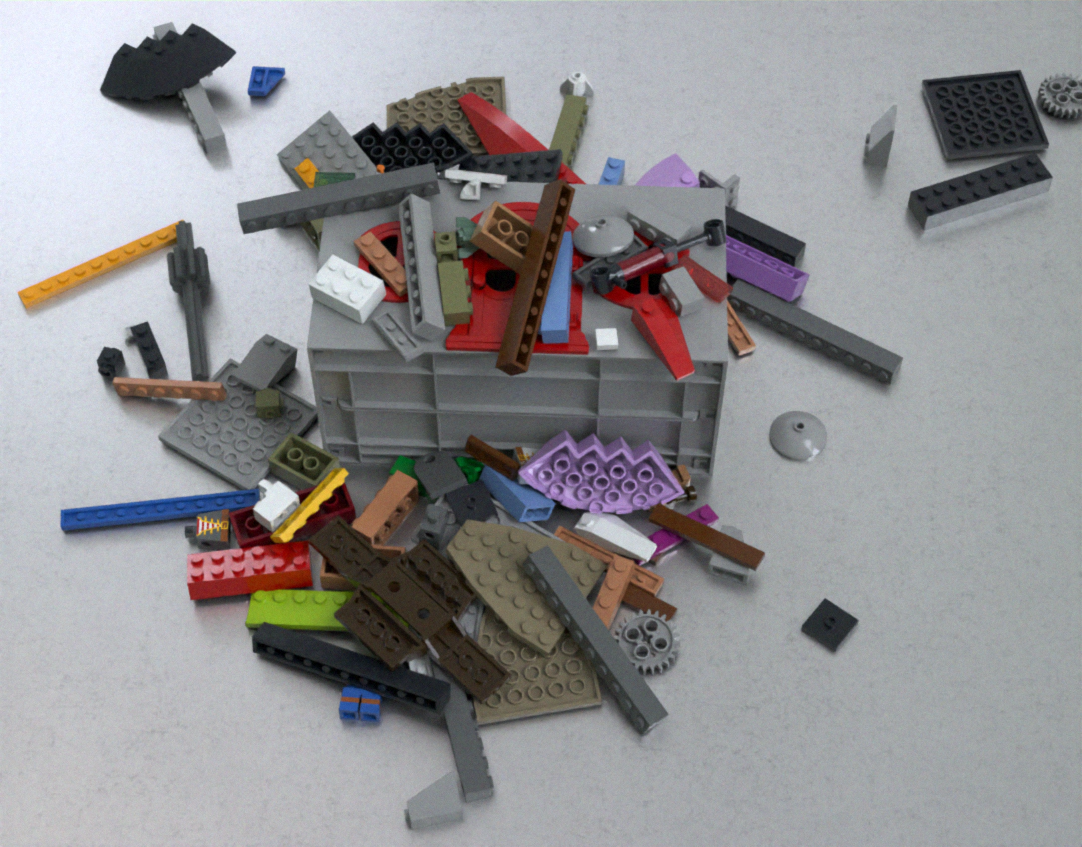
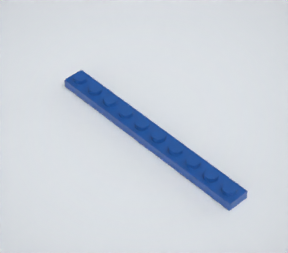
M259 489L64 509L61 510L60 527L62 531L195 517L198 514L229 509L230 512L256 505L260 501Z

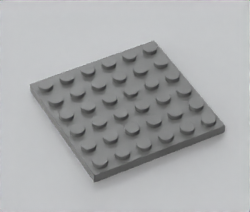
M230 358L208 381L221 382L227 394L225 401L192 399L158 435V438L161 442L239 488L251 490L255 489L258 483L270 472L268 459L291 432L300 437L315 421L318 414L316 406L275 384L271 388L279 390L280 397L284 398L285 408L281 409V417L258 418L256 411L257 390L232 378L240 363Z

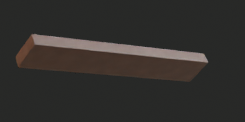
M659 503L649 517L650 523L754 571L758 569L765 557V552Z

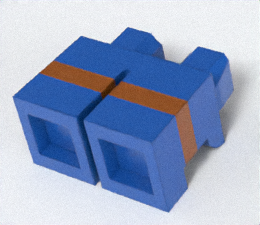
M347 684V687H343L339 705L340 719L359 721L361 717V721L380 723L382 696Z

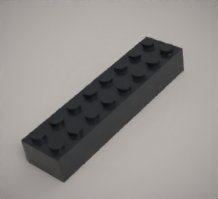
M1033 153L911 191L908 207L925 231L1048 192L1053 177L1037 154Z

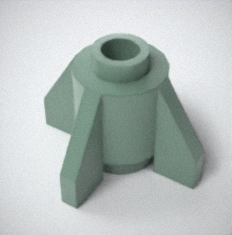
M456 217V228L461 227L455 231L456 245L462 247L457 248L458 258H467L479 249L478 246L470 242L477 224L466 217Z

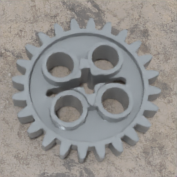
M1056 73L1055 77L1050 75L1049 79L1045 78L1039 87V103L1043 104V108H1049L1048 112L1054 111V116L1060 114L1062 118L1066 115L1068 119L1070 115L1074 118L1077 117V114L1082 116V79L1078 80L1079 76L1073 78L1072 74L1066 76L1065 73L1062 76Z
M648 609L647 614H644L642 610L639 611V615L631 612V619L625 616V623L619 622L620 629H615L617 636H613L637 671L642 669L643 675L646 674L647 670H650L653 675L656 668L659 672H662V665L669 668V661H675L674 655H678L679 650L677 648L680 647V642L677 641L680 639V634L676 633L677 626L671 627L672 620L666 622L665 614L661 618L658 617V611L651 615L650 609ZM638 627L642 628L643 634L641 633ZM654 627L656 628V630L650 632L647 630V628ZM636 635L638 638L635 640H631L628 638V636ZM663 644L665 648L658 649L656 648V645ZM650 649H651V651L653 652V654L655 655V657H652V655H651V653H650ZM644 652L647 656L639 657L637 653Z

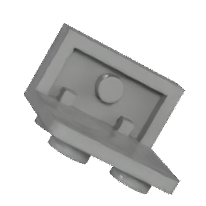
M705 170L699 172L698 181L700 188H725V205L728 207L736 205L740 188L739 176L734 174L722 183Z

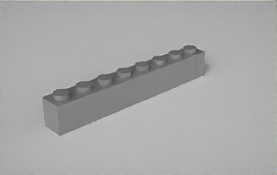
M410 194L398 206L412 333L433 341L445 331L431 208L430 202Z

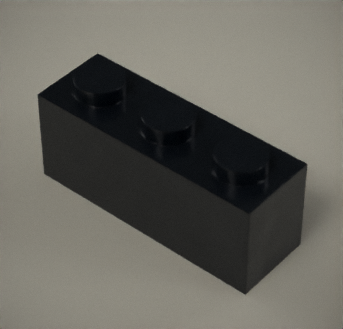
M148 321L130 327L134 343L149 379L167 377L168 372L165 361Z

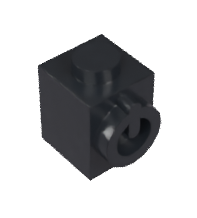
M104 346L97 359L98 372L106 378L119 377L125 366L122 351L117 348Z

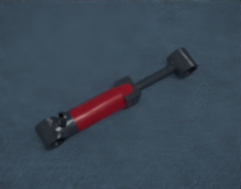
M711 219L706 221L703 225L704 231L702 234L675 245L667 239H663L653 243V248L608 267L601 266L590 271L593 292L598 295L607 294L613 290L614 286L625 289L627 287L626 281L661 266L669 268L678 264V252L706 241L708 246L724 244L726 242L723 220Z

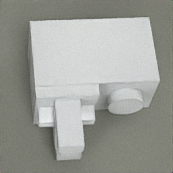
M263 479L258 483L259 490L263 493L264 499L256 503L253 512L255 520L273 533L299 507L300 501L299 496L280 481L271 484Z

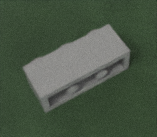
M641 199L628 211L627 222L632 226L633 231L638 232L655 243L667 239L676 245L690 239L692 226L644 199Z

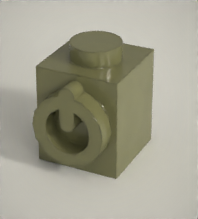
M455 231L434 233L437 264L458 261Z
M264 388L261 391H256L258 418L281 417V409L285 408L284 398L280 397L279 390Z

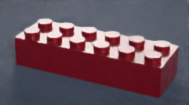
M345 481L331 492L332 496L319 505V510L306 519V524L293 533V538L286 543L315 535L337 516H340L347 524L353 523L356 519V512ZM317 486L295 492L299 496L300 504ZM255 505L229 513L239 548L282 544L275 543L270 538L273 533L255 520L253 512Z

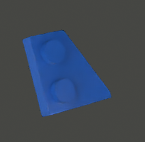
M253 66L247 90L248 95L266 96L285 75V68Z

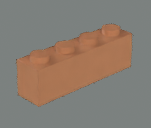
M614 555L593 606L594 611L609 631L635 570L634 561L618 555Z

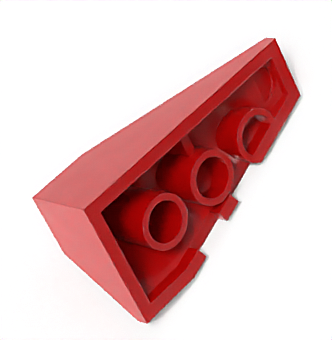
M651 297L634 305L631 316L632 323L675 380L679 381L695 373L678 316L668 303Z

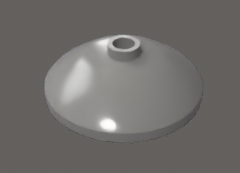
M600 215L589 218L582 222L573 233L575 248L582 254L591 257H609L626 250L634 239L632 226L626 220L613 215Z
M789 411L781 414L773 421L770 427L769 438L773 448L782 456L792 460H808L819 455L825 448L827 431L824 424L814 415L803 411Z

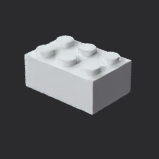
M333 254L308 284L313 299L361 324L366 321L386 296L383 280Z

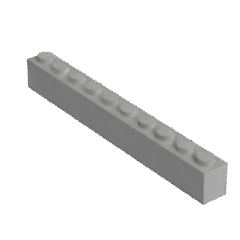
M173 22L153 27L155 34L152 37L154 40L160 41L169 30L176 33L177 30ZM201 82L193 87H184L177 90L180 100H184L182 103L185 111H189L188 117L190 122H194L195 134L200 135L198 136L200 145L205 146L207 152L227 146L225 134Z

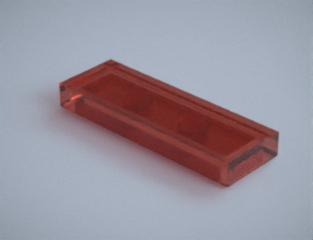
M685 254L678 260L679 263L671 268V271L684 266L699 290L719 304L733 291L732 286Z

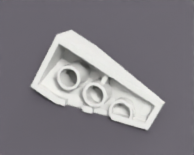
M586 512L574 527L577 535L611 552L645 562L649 561L657 548L655 543L619 517L605 512L601 514Z

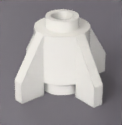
M576 71L571 73L560 84V91H569L571 95L582 96L584 92L586 95L594 94L593 86L582 72Z

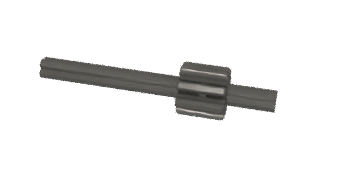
M179 221V224L175 225L178 246L173 248L174 253L170 252L167 254L169 283L175 293L183 292L192 381L206 382L205 379H209L200 293L204 291L203 287H209L210 285L208 258L205 254V249L202 247L194 249L191 222Z

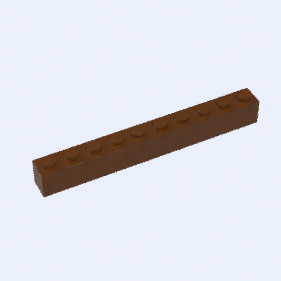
M561 179L544 185L495 367L509 376L528 371L575 189Z

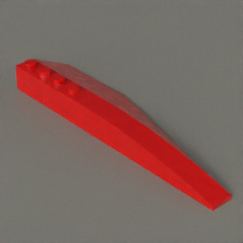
M470 92L457 99L471 126L474 127L475 133L480 137L481 143L488 155L548 150L514 120L476 94ZM561 161L558 180L561 179L567 184H586Z

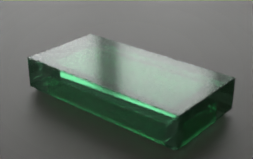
M315 172L314 187L356 179L355 173Z

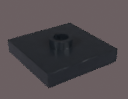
M483 480L445 494L460 528L467 519L483 522L498 516L496 507Z
M824 598L802 625L801 629L836 652L857 626L859 620Z

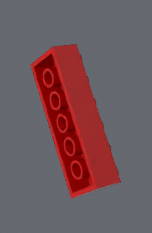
M308 541L187 554V586L190 600L256 593L259 590L274 591L313 586L311 554Z

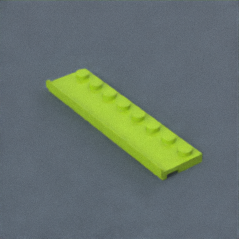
M259 590L251 595L245 626L247 628H260L264 622L285 629L348 631L334 618V613L345 605L355 592ZM371 593L380 603H382L395 617H397L409 629V625L406 622H404L403 619L397 613H395L391 608H389L388 605L377 595Z

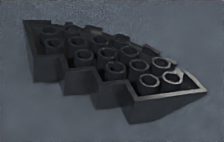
M193 23L182 35L169 30L160 41L147 36L137 48L126 43L119 48L112 58L100 91L113 97L122 96L127 99L140 97L141 100L154 99V96L163 94L166 96L172 95L179 89L197 85L200 83L199 80L206 76L209 78L213 75L212 72L219 66L222 68L236 54V51L206 29Z
M373 122L352 136L376 168L379 164L385 167L384 173L434 163L436 173L450 169L474 156L470 149L445 124L429 132L419 123L405 132L398 123H395L382 132Z

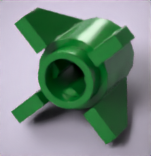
M463 456L454 459L457 466L461 467L460 470L465 475L467 484L479 481L485 467L482 462Z

